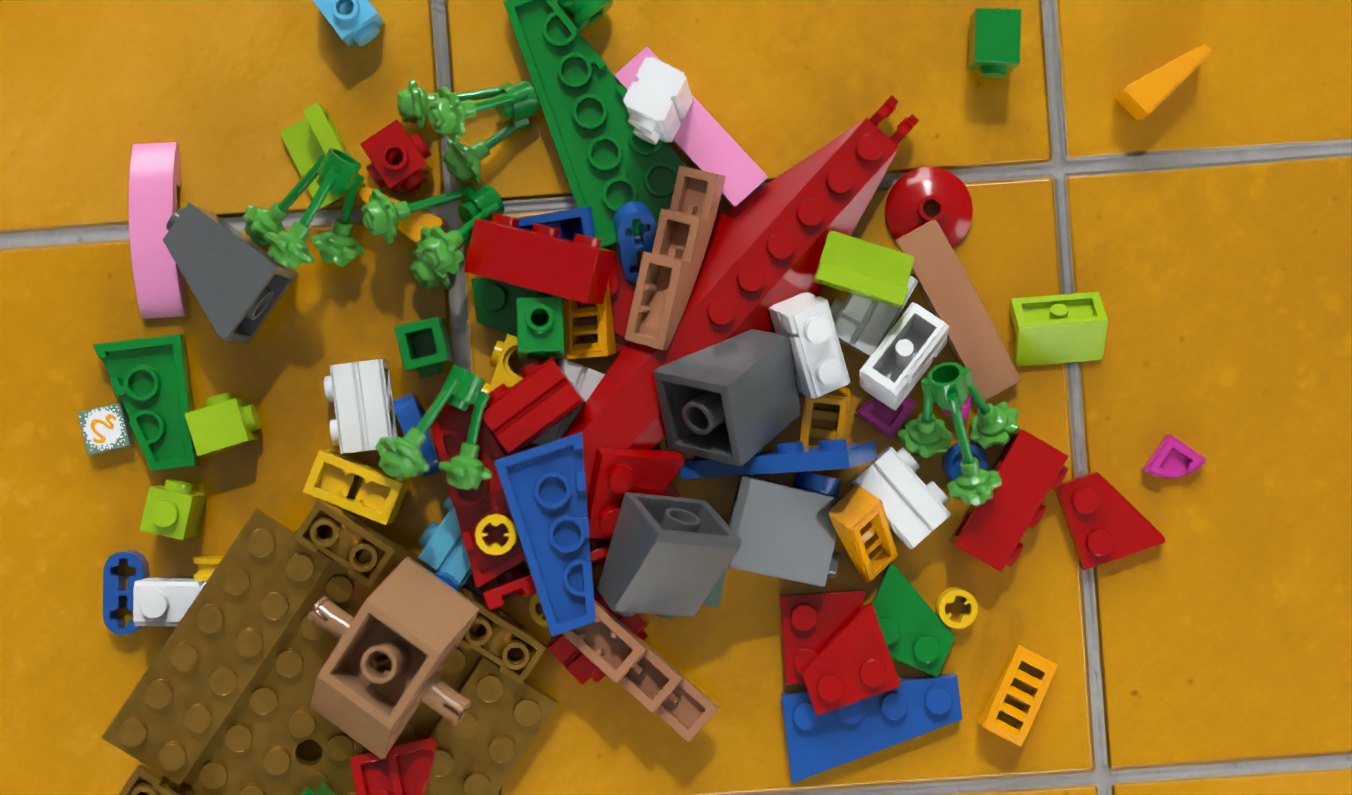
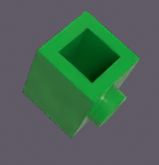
M975 9L969 23L968 70L980 71V76L984 78H1002L1007 76V71L1012 72L1020 64L1021 9Z
M530 291L526 293V298H516L519 359L534 360L539 356L543 360L550 358L565 359L562 297H553L551 294Z
M437 316L394 327L404 371H418L420 378L445 373L444 364L455 362L444 318Z

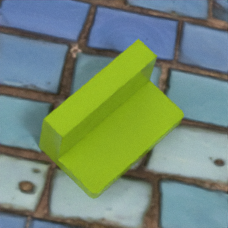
M319 102L302 110L306 117L305 119L282 130L280 133L302 178L313 167L320 153L327 154L329 148H335L350 155L328 110ZM319 175L307 187L312 198H314L320 187L316 182ZM363 180L362 184L360 185L358 191L360 190L361 187L364 188V186H366L364 180ZM343 189L341 195L329 192L320 209H325L344 199L347 190Z
M830 231L813 282L900 308L904 306L909 290L906 286L915 259L912 255L836 231Z
M1099 291L1011 299L1010 315L1016 333L1014 353L1016 366L1095 361L1103 358L1108 318Z

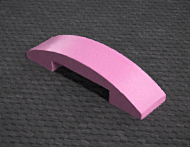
M178 142L133 144L129 175V234L133 277L141 319L187 317L186 279L163 242L164 237L168 233L166 225L171 216L177 211L176 187H181Z

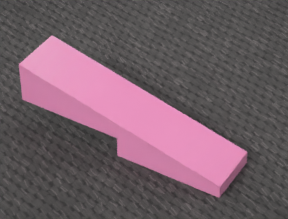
M648 46L614 75L627 91L632 82H638L636 74L645 57L651 58L652 56L660 60ZM692 95L693 103L685 118L679 119L681 126L672 142L679 147L698 170L726 176L721 196L731 208L736 207L765 181L768 176Z

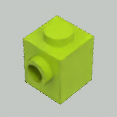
M231 392L205 399L206 407L184 413L197 456L211 455L259 440L256 430L261 428V423L255 406L253 404L248 405L247 398L232 399Z
M166 479L165 485L149 487L139 531L179 540L198 537L207 494L192 491L193 484L172 479Z

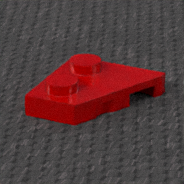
M597 448L587 498L589 538L612 539L625 492L661 496L682 468L685 460L679 452Z
M864 589L779 595L786 685L805 683L801 670L816 655H819L825 649L827 643L839 631H842L859 613L865 599Z

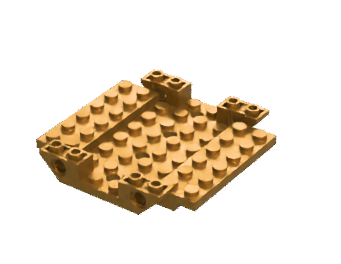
M318 499L296 532L256 509L101 737L147 765L137 766L118 795H299L307 787L314 792L323 782L337 795H357L350 757L370 753L371 751L310 707L317 675L339 641L316 624L308 621L307 617L310 611L317 612L313 606L323 596H327L330 601L355 618L366 599L406 557H410L431 573L438 572V570L422 561L416 553L360 517ZM464 585L460 586V593L482 609L440 672V680L465 698H469L472 704L468 710L464 709L466 714L455 726L424 702L419 704L392 746L433 736L438 738L439 745L426 795H496L557 706L555 698L525 680L547 648L546 645L506 611L499 607L489 610L485 598ZM385 653L389 658L387 666L392 668V661L389 655ZM305 740H313L321 746L322 755L314 761L303 760L297 753V746Z

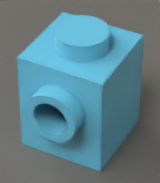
M313 0L341 39L350 48L356 44L363 46L372 41L380 32L378 27L385 23L369 0Z

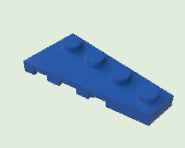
M582 432L495 460V466L551 635L555 636L596 622Z
M845 438L819 441V446L803 447V442L776 444V450H760L743 466L694 456V458L684 460V464L679 470L680 479L847 469L877 459L876 441L846 444Z
M949 673L941 674L938 677L932 675L899 679L900 687L818 716L815 713L808 690L781 693L791 782L795 783L962 720L957 675Z

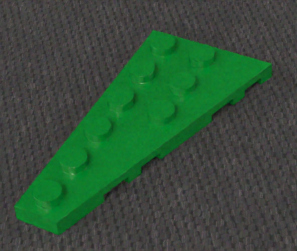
M556 0L504 1L503 3L578 208L592 207L595 238L602 239L600 248L605 249L616 245L613 224L614 215L626 203L638 201L646 204L650 208L658 226L661 208L670 210L679 166L687 167L686 164L681 161L668 143L658 140L656 145L651 144L633 133L635 127L628 122L630 115L623 102L627 90L620 84L606 63L582 36ZM640 218L632 220L630 230L633 236L639 235L638 224L641 222Z

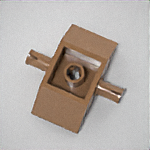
M406 557L366 599L355 618L330 601L327 596H323L313 606L317 612L310 611L307 620L319 626L339 642L317 675L310 707L379 758L383 759L386 757L419 704L424 702L449 720L454 726L466 714L464 709L468 710L472 701L441 681L440 672L482 608L410 557ZM385 653L389 655L392 661V668L387 666L389 658Z

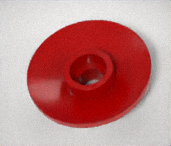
M921 167L904 174L892 186L885 203L886 223L895 240L935 219L953 248L964 238L972 222L973 205L966 186L951 172L937 167ZM933 201L938 205L939 212L937 216L929 217L924 213L923 205L925 202Z

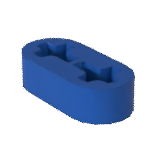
M638 201L622 205L616 211L613 221L619 262L625 277L635 284L637 283L640 267L635 266L637 264L636 252H652L657 231V224L650 208ZM640 218L641 222L638 224L639 235L633 236L630 230L632 220Z
M414 392L393 400V407L405 436L411 427L416 428L425 415V411ZM430 427L425 433L427 438L420 447L423 459L430 468L428 472L422 474L424 478L443 471L439 468L440 459Z
M126 550L115 553L108 558L104 566L103 618L107 628L115 634L127 635L144 627L134 626L133 619L129 620L127 625H125L124 618L117 617V610L125 607V596H127L128 610L133 611L135 581L150 577L148 561L138 551ZM126 559H128L129 566L136 567V575L128 577L127 589L125 575L118 574L117 567L125 564Z

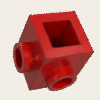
M397 119L360 143L372 162L366 166V169L380 189L387 185L396 194L402 190L405 194L411 193L426 183L427 178L425 175L433 170L426 160L432 155L426 143L418 132L410 136ZM403 156L401 163L395 165L397 159Z

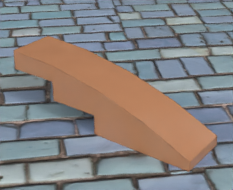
M679 166L670 210L661 208L652 252H643L625 340L660 350H668L700 271L714 226L726 176Z
M933 219L895 240L901 252L914 257L915 260L911 274L918 280V289L930 313L949 326L947 342L962 367L970 368L972 379L985 401L1020 382L1021 379L997 330L938 222Z
M594 599L596 622L562 634L616 684L620 683L651 713L656 712L689 743L720 707L662 655Z

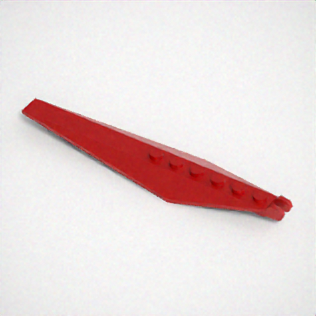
M891 95L870 119L865 118L748 196L736 207H732L715 219L700 271L668 350H660L628 341L560 438L582 432L586 500L588 498L597 448L650 450L666 436L653 373L654 370L751 329L775 333L769 307L801 293L808 292L816 295V297L819 296L824 285L813 282L828 233L836 231L849 236L853 234L899 149L897 145L919 122L913 114L905 117L890 138L877 127L884 118H888L896 109L899 101ZM509 511L507 515L513 519L511 511Z

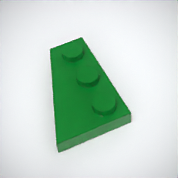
M177 334L93 344L98 358L103 360L110 375L111 386L116 396L120 397L130 418L129 424L151 471L200 465L199 456H197L184 414L193 411L185 335Z

